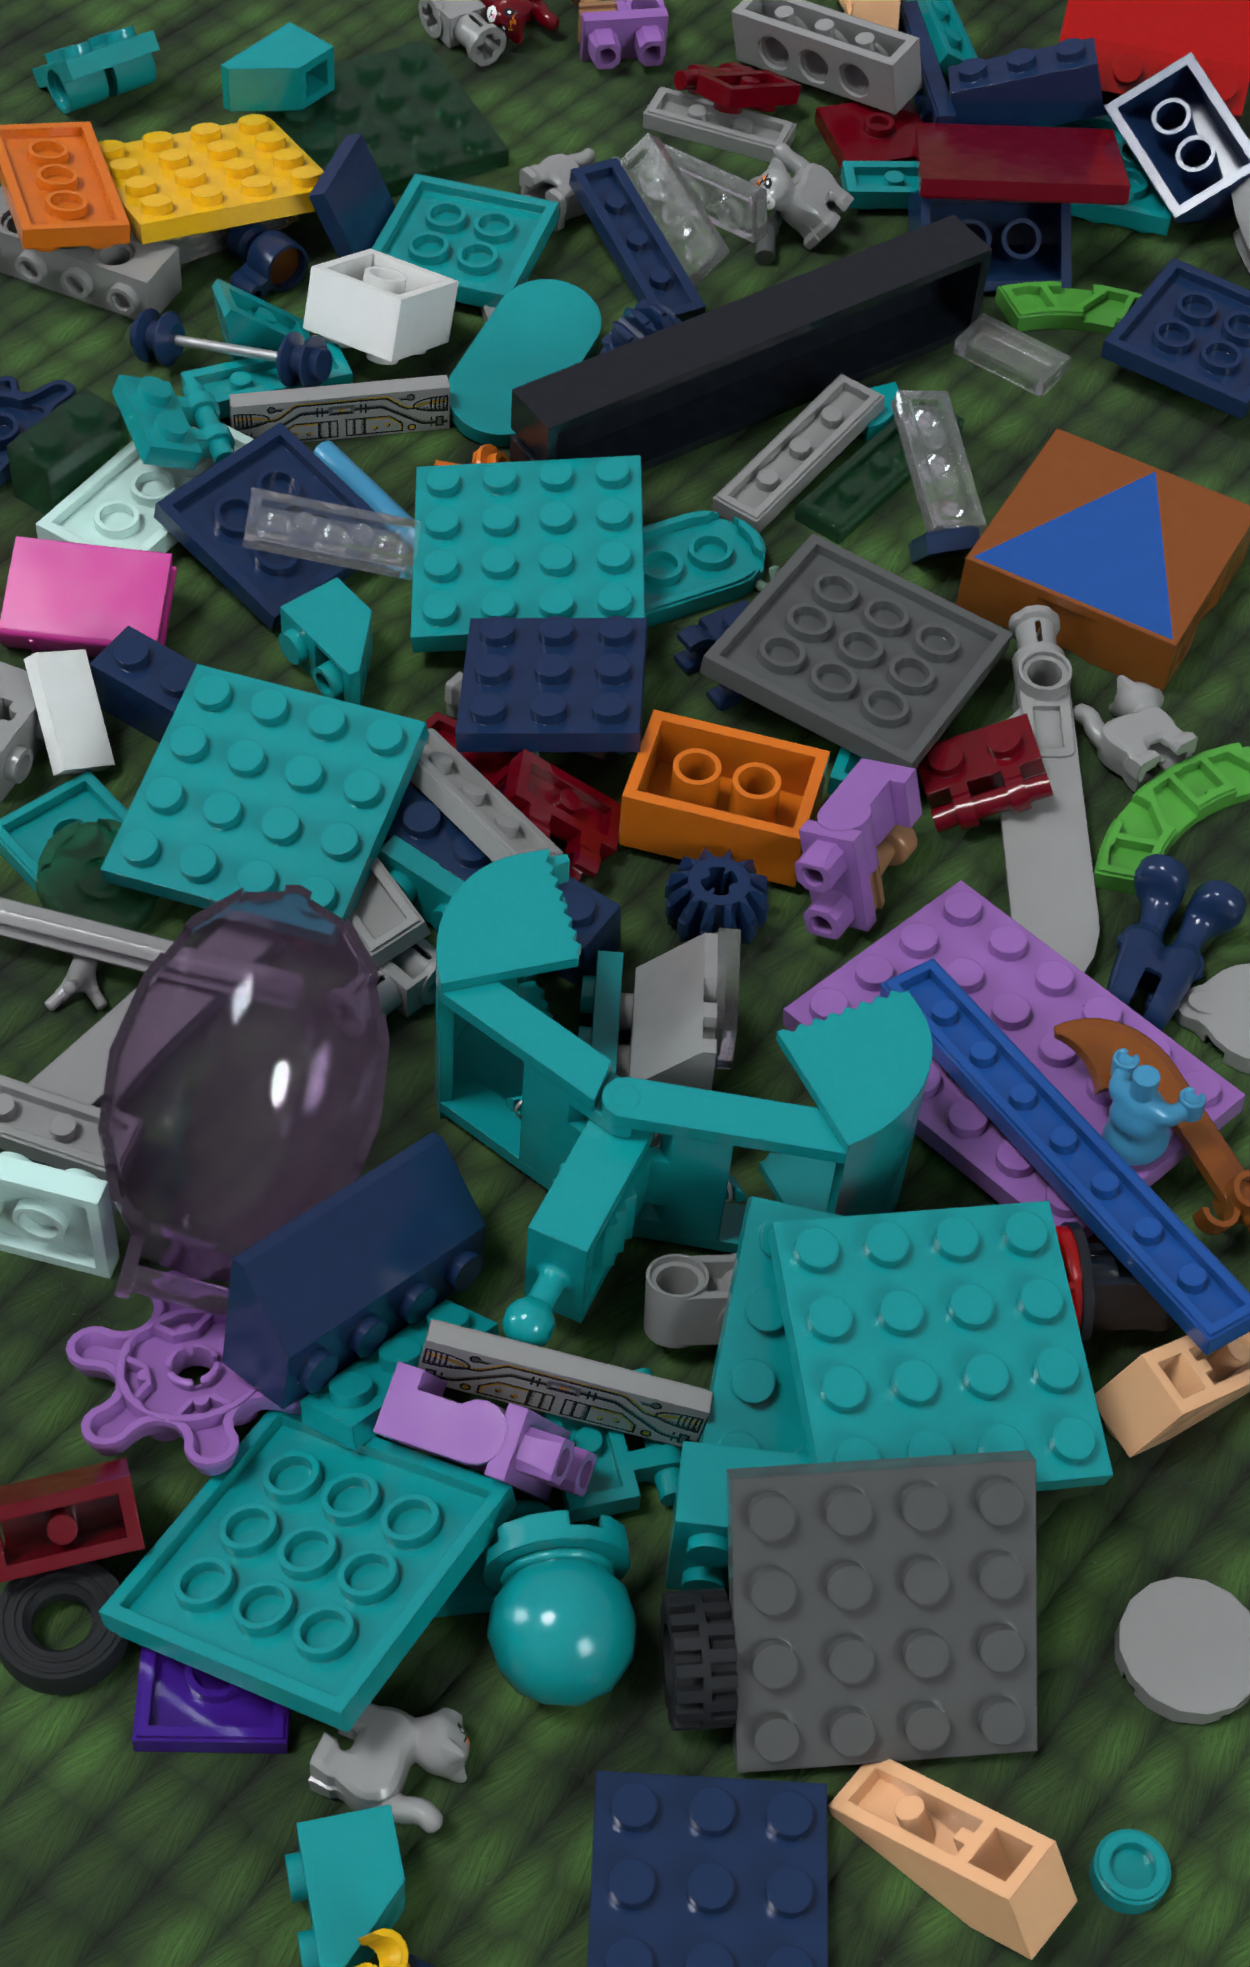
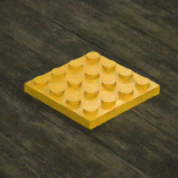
M245 115L239 118L238 123L221 126L216 123H200L192 126L191 131L177 134L165 131L150 132L142 137L143 140L127 143L118 140L98 142L129 220L130 230L143 245L315 212L309 199V194L324 171L270 117L265 115Z

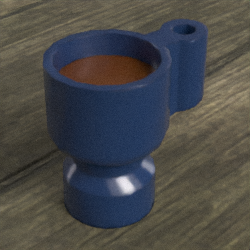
M260 222L231 228L227 237L228 250L238 259L245 262L240 270L233 273L230 280L231 285L263 300L271 289L277 292H286L297 286L303 279L307 271L309 259L307 251L283 232L269 231Z

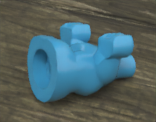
M1121 1048L1114 1053L1110 1068L1111 1079L1108 1084L1112 1104L1109 1108V1117L1104 1126L1102 1137L1128 1165L1139 1166L1153 1162L1166 1151L1169 1145L1171 1127L1184 1121L1193 1123L1201 1119L1206 1104V1095L1203 1093L1200 1096L1194 1093L1195 1089L1190 1086L1181 1090L1177 1103H1166L1162 1094L1158 1091L1160 1082L1159 1071L1150 1065L1139 1066V1056L1135 1054L1131 1057L1128 1055L1126 1048Z

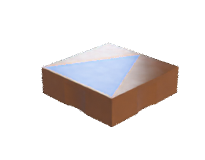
M1057 428L965 558L956 605L1009 629L1008 622L1011 616L1022 608L1032 605L1048 606L1052 611L1059 614L1061 628L1058 635H1056L1057 646L1074 653L1087 663L1118 676L1124 675L1133 682L1147 683L1152 687L1160 689L1163 693L1190 649L1199 622L1211 608L1217 605L1246 557L1250 544V505ZM1038 621L1035 622L1036 633L1038 632V629L1041 627V624Z

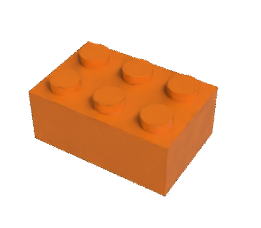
M654 709L641 742L640 752L637 753L622 795L618 844L682 860L683 856L699 860V856L704 848L714 857H723L731 849L736 862L753 859L756 874L766 876L767 881L795 887L797 883L795 863L803 854L799 829L807 820L816 821L822 802L830 751Z

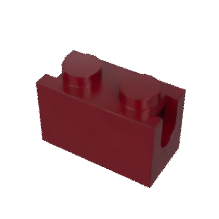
M126 1457L0 1486V1522L4 1536L3 1541L0 1529V1583L145 1549Z

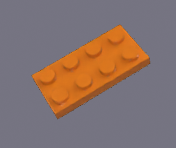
M90 121L0 125V182L23 249L52 252L60 247L87 246L93 249H106L116 244H130V223Z

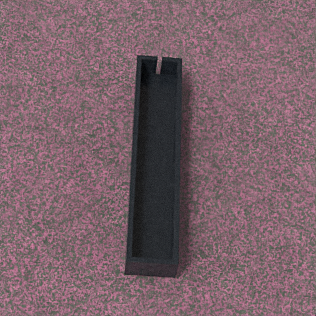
M953 214L512 389L511 429L516 434L510 436V462L641 455L643 472L811 402L840 374L859 382L974 334L977 330L992 248Z

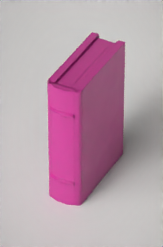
M16 536L0 618L1 645L8 648L32 650L33 653L38 651L52 652L86 649L87 657H97L129 625L165 646L178 571L177 567L172 566L173 555L170 553Z

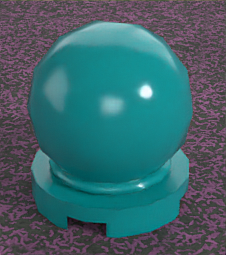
M569 1510L530 1514L502 1524L497 1528L498 1542L493 1546L487 1545L481 1553L484 1581L489 1589L498 1593L490 1608L487 1637L500 1674L518 1694L546 1705L580 1707L611 1691L633 1661L638 1623L626 1586L620 1582L631 1567L629 1539L625 1526L612 1517L602 1514L599 1520V1527L570 1524Z

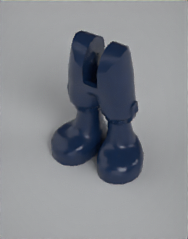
M1153 854L1141 860L1135 871L1134 887L1141 905V916L1138 924L1128 926L1117 937V948L1119 951L1114 961L1106 990L1127 1006L1139 992L1138 984L1152 990L1153 994L1149 993L1145 1002L1146 1010L1142 1017L1163 1031L1180 1007L1191 985L1203 978L1204 959L1200 953L1201 948L1211 937L1225 934L1238 926L1245 915L1247 902L1244 895L1228 882L1211 880L1201 884L1189 900L1182 918L1181 927L1174 942L1169 946H1165L1162 943L1163 934L1171 917L1177 911L1189 886V873L1186 867L1177 859L1167 855Z

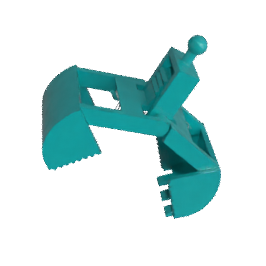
M549 849L516 854L494 861L470 876L450 899L443 913L437 935L435 1093L439 1118L448 1117L549 1190L528 1227L524 1297L513 1301L506 1309L502 1320L506 1338L540 1347L545 1346L551 1339L556 1326L553 1312L581 1323L611 1266L614 1265L618 1253L623 1252L625 1240L631 1239L632 1236L737 1253L746 1205L728 1202L732 1201V1199L735 1202H743L747 1199V1196L737 1179L729 1175L733 1146L769 1152L766 1159L759 1162L758 1170L777 1202L842 1216L894 1213L902 1187L933 1052L932 1036L927 1019L909 990L905 992L891 990L887 998L876 996L872 1003L861 1001L857 1009L845 1007L841 1015L829 1013L826 1020L814 1018L810 1026L798 1024L795 1031L784 1029L777 1031V1043L818 1108L632 1077H619L611 1071L612 1060L553 1020V1015L548 1012L549 1002L544 1000L545 990L537 986L535 980L517 984L519 977L578 967L581 944L576 942L577 931L571 928L572 918L567 915L568 905L565 897H563V891L558 889L560 884L569 881L570 860L568 854L550 857ZM658 1134H662L661 1141L655 1147L654 1143L656 1137L658 1136Z

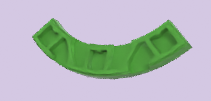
M1041 281L998 286L995 302L1015 333L1043 329H1074L1109 335L1142 294L1097 284L1093 285L1092 291L1061 288V281Z
M1232 743L1203 751L1179 761L1160 772L1138 789L1132 796L1131 802L1118 815L1117 819L1114 818L1106 832L1093 871L1095 887L1136 895L1134 874L1141 860L1153 854L1166 855L1174 843L1199 821L1231 805L1249 801L1250 746L1242 747L1240 743Z

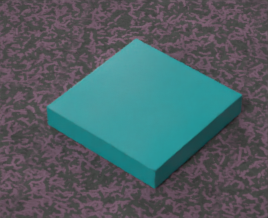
M87 770L0 818V855L52 910L64 913L113 885L105 881L100 869L128 810Z

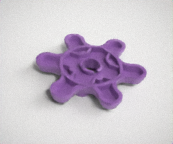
M184 1270L169 1271L154 1279L150 1286L149 1295L154 1306V1312L145 1324L128 1331L111 1330L103 1326H91L74 1333L68 1340L66 1345L68 1360L82 1375L110 1380L116 1384L112 1396L101 1405L91 1409L84 1416L81 1422L82 1437L96 1453L104 1456L118 1455L145 1436H151L155 1440L164 1442L173 1441L181 1437L184 1440L185 1455L194 1468L205 1475H219L231 1468L239 1451V1437L234 1426L251 1422L257 1417L260 1410L268 1409L289 1414H300V1400L310 1393L308 1392L283 1410L223 1364L227 1309L211 1306L203 1299L201 1282L193 1273ZM192 1366H204L210 1369L207 1374L200 1377L201 1384L194 1385L192 1379L182 1378L178 1374Z

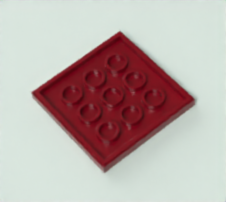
M916 123L915 149L919 193L922 198L1125 205L1129 203L1130 182L1113 129Z

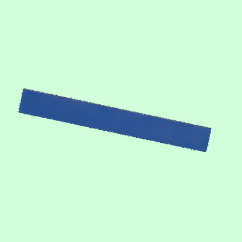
M934 958L880 983V997L887 998L891 990L898 992L909 990L927 1019L932 1036V1056L1206 1356L1250 1332V1293Z

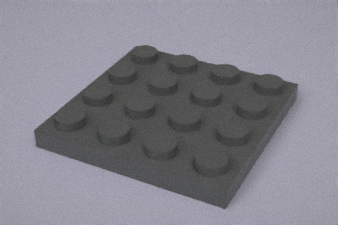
M812 533L703 656L699 673L862 758L916 769L1005 654L1013 633Z
M1029 1450L726 1469L729 1601L731 1621L734 1623L735 1630L734 1644L737 1649L736 1671L738 1673L739 1686L737 1688V1721L734 1724L735 1726L732 1727L733 1762L737 1773L881 1763L888 1759L908 1761L1037 1751L1036 1459Z

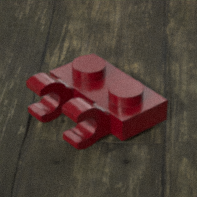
M523 749L510 761L504 796L548 838L551 833L567 842L563 854H568L570 860V877L580 882L582 873H585L593 878L598 873L600 863L617 850L621 803L526 749Z

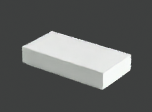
M86 649L38 652L25 658L24 663L53 776L84 773L87 770L90 772L104 771L114 766L115 762Z

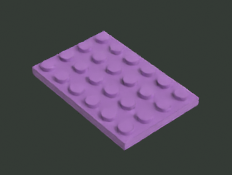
M962 880L783 1009V1026L789 1031H795L798 1024L810 1026L814 1018L826 1020L829 1013L841 1015L845 1007L857 1009L861 1001L872 1003L876 996H880V983L934 958L1101 1136L1109 1117V1108L1112 1104L1109 1091L1094 1096L1093 1081L1082 1059L1068 1045L1054 1038V1026L1073 1019H1109L1131 1026L1151 1038L1169 1055L1189 1086L1195 1089L1194 1093L1198 1096L1201 1093L1206 1095L1204 1109L1218 1130L1243 1110L1246 1097L1234 1085ZM932 1056L915 1134L1000 1204L1049 1201L1055 1226H1060L1063 1222H1077L1081 1225L1086 1239L1094 1232ZM1170 1128L1169 1145L1159 1158L1149 1164L1129 1166L1150 1187L1189 1154L1174 1133V1130Z

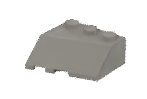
M703 933L636 967L633 993L621 992L619 1031L630 1032V1045L618 1044L617 1076L712 1090L717 1054V1039H715L717 1003L715 1001L718 979V934ZM658 1134V1136L656 1137L654 1143L655 1147L661 1141L662 1134Z

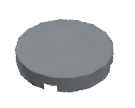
M1173 1577L1150 1583L1130 1599L1115 1632V1662L1120 1674L1123 1676L1125 1673L1127 1681L1135 1689L1133 1694L1147 1709L1173 1722L1204 1725L1219 1721L1223 1715L1231 1714L1236 1709L1239 1710L1250 1699V1611L1232 1593L1206 1580Z

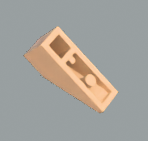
M1250 1332L1207 1356L1186 1335L1141 1354L1095 1393L1098 1411L1104 1420L1108 1432L1121 1444L1129 1458L1173 1438L1250 1392Z
M891 1759L881 1763L863 1764L828 1805L834 1818L969 1927L1030 1960H1033L1078 1902L1055 1840Z

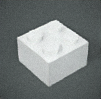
M367 249L311 266L303 329L323 336L325 341L336 343L340 348L352 347L367 353V359L374 363L395 365L400 359L411 355L425 354L428 349L449 342L459 281L373 249Z

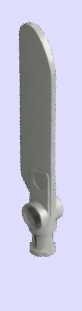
M1032 605L1026 606L1019 612L1014 613L1008 622L1009 631L1013 633L1012 638L1017 643V651L1012 658L1015 683L1012 703L1014 714L1008 719L1027 713L1046 771L1044 773L1048 775L1053 796L1031 802L1032 809L1014 814L1013 808L999 813L1010 917L1087 975L1093 965L1100 925L1070 692L1072 666L1065 657L1064 651L1060 646H1057L1056 635H1058L1061 628L1059 614L1052 611L1048 606ZM1038 621L1040 622L1041 627L1038 629V632L1036 633L1035 622Z

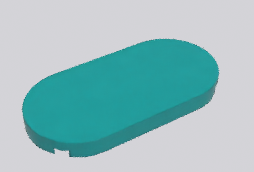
M537 279L514 287L501 299L448 380L452 421L463 435L484 445L492 444L495 447L510 446V436L516 434L511 429L512 389L592 358L600 342L602 320L599 308L589 294L565 281Z
M706 510L685 513L643 526L645 618H647V628L739 599L754 590L755 582L761 580L764 574L766 552L765 543L757 530L746 521L733 516V522L726 519H719L720 512Z

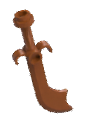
M1102 1018L1073 1019L1054 1026V1038L1074 1050L1086 1065L1093 1081L1094 1096L1109 1091L1108 1084L1111 1079L1110 1068L1114 1053L1121 1048H1126L1128 1055L1131 1057L1135 1054L1138 1055L1140 1060L1139 1066L1150 1065L1159 1071L1160 1082L1158 1091L1162 1094L1166 1103H1177L1181 1090L1190 1087L1169 1055L1151 1038L1131 1026ZM1204 1109L1201 1119L1197 1122L1184 1121L1171 1127L1215 1194L1212 1204L1214 1212L1220 1220L1211 1214L1209 1207H1202L1192 1215L1193 1221L1199 1230L1208 1235H1220L1231 1226L1241 1223L1245 1227H1249L1248 1232L1250 1233V1170L1243 1168Z

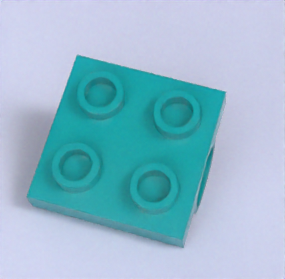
M131 25L116 31L112 30L88 38V41L73 46L69 45L45 53L47 64L33 68L32 71L38 87H48L57 108L62 113L68 114L107 100L109 95L115 97L154 83L156 80V66L152 53L160 50L154 30L136 34L134 26Z

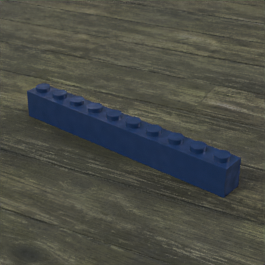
M128 625L90 663V668L101 709L160 743L197 664ZM408 785L383 845L393 835H396L464 882L479 869L493 862L423 792ZM569 876V881L560 884L558 889L563 891V897L566 899L568 905L567 915L572 918L571 928L577 931L576 942L581 944V954L578 967L552 972L581 988L583 975L595 976L598 950L617 952L621 948V905Z

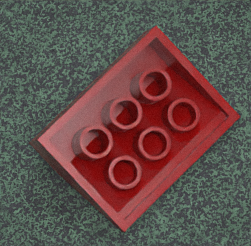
M1068 0L1059 43L1070 38L1081 40L1094 38L1103 104L1110 103L1192 52L1239 123L1250 82V0Z

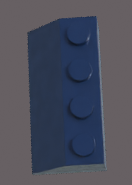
M435 1132L428 1134L232 1258L222 1363L283 1410L308 1392L316 1393L320 1391L337 1372L359 1357L366 1358L372 1355L385 1339L407 1324L420 1322L433 1306L455 1291L461 1292L466 1290L479 1276L483 1267L481 1255L486 1224L442 1137Z

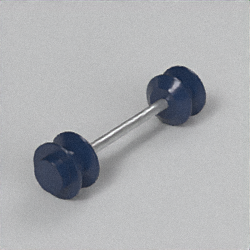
M153 308L144 309L130 327V344L134 349L136 357L146 363L156 358L161 365L171 366L178 360L183 348L188 347L276 362L278 376L284 386L294 387L301 381L304 388L320 386L323 381L327 380L332 370V354L327 348L325 340L318 335L309 337L305 342L304 337L299 332H290L285 336L278 350L272 351L185 336L183 322L177 313L169 311L161 316Z

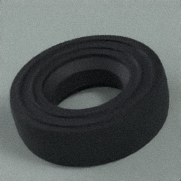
M90 1561L11 1580L0 1595V1660L6 1670L27 1688L52 1695L76 1693L88 1689L106 1678L120 1663L129 1643V1640L107 1629L98 1612L119 1588L120 1584L117 1579L104 1567ZM64 1600L74 1601L83 1605L92 1616V1625L87 1636L79 1644L64 1650H54L41 1645L33 1635V1624L37 1615L46 1606Z

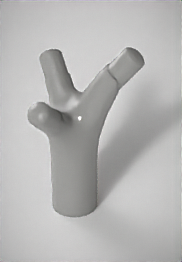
M73 955L66 977L55 993L45 1001V1006L49 1010L54 1011L71 995L83 992L86 993L97 1010L104 1009L107 1006V1001L99 990L96 979L98 961Z

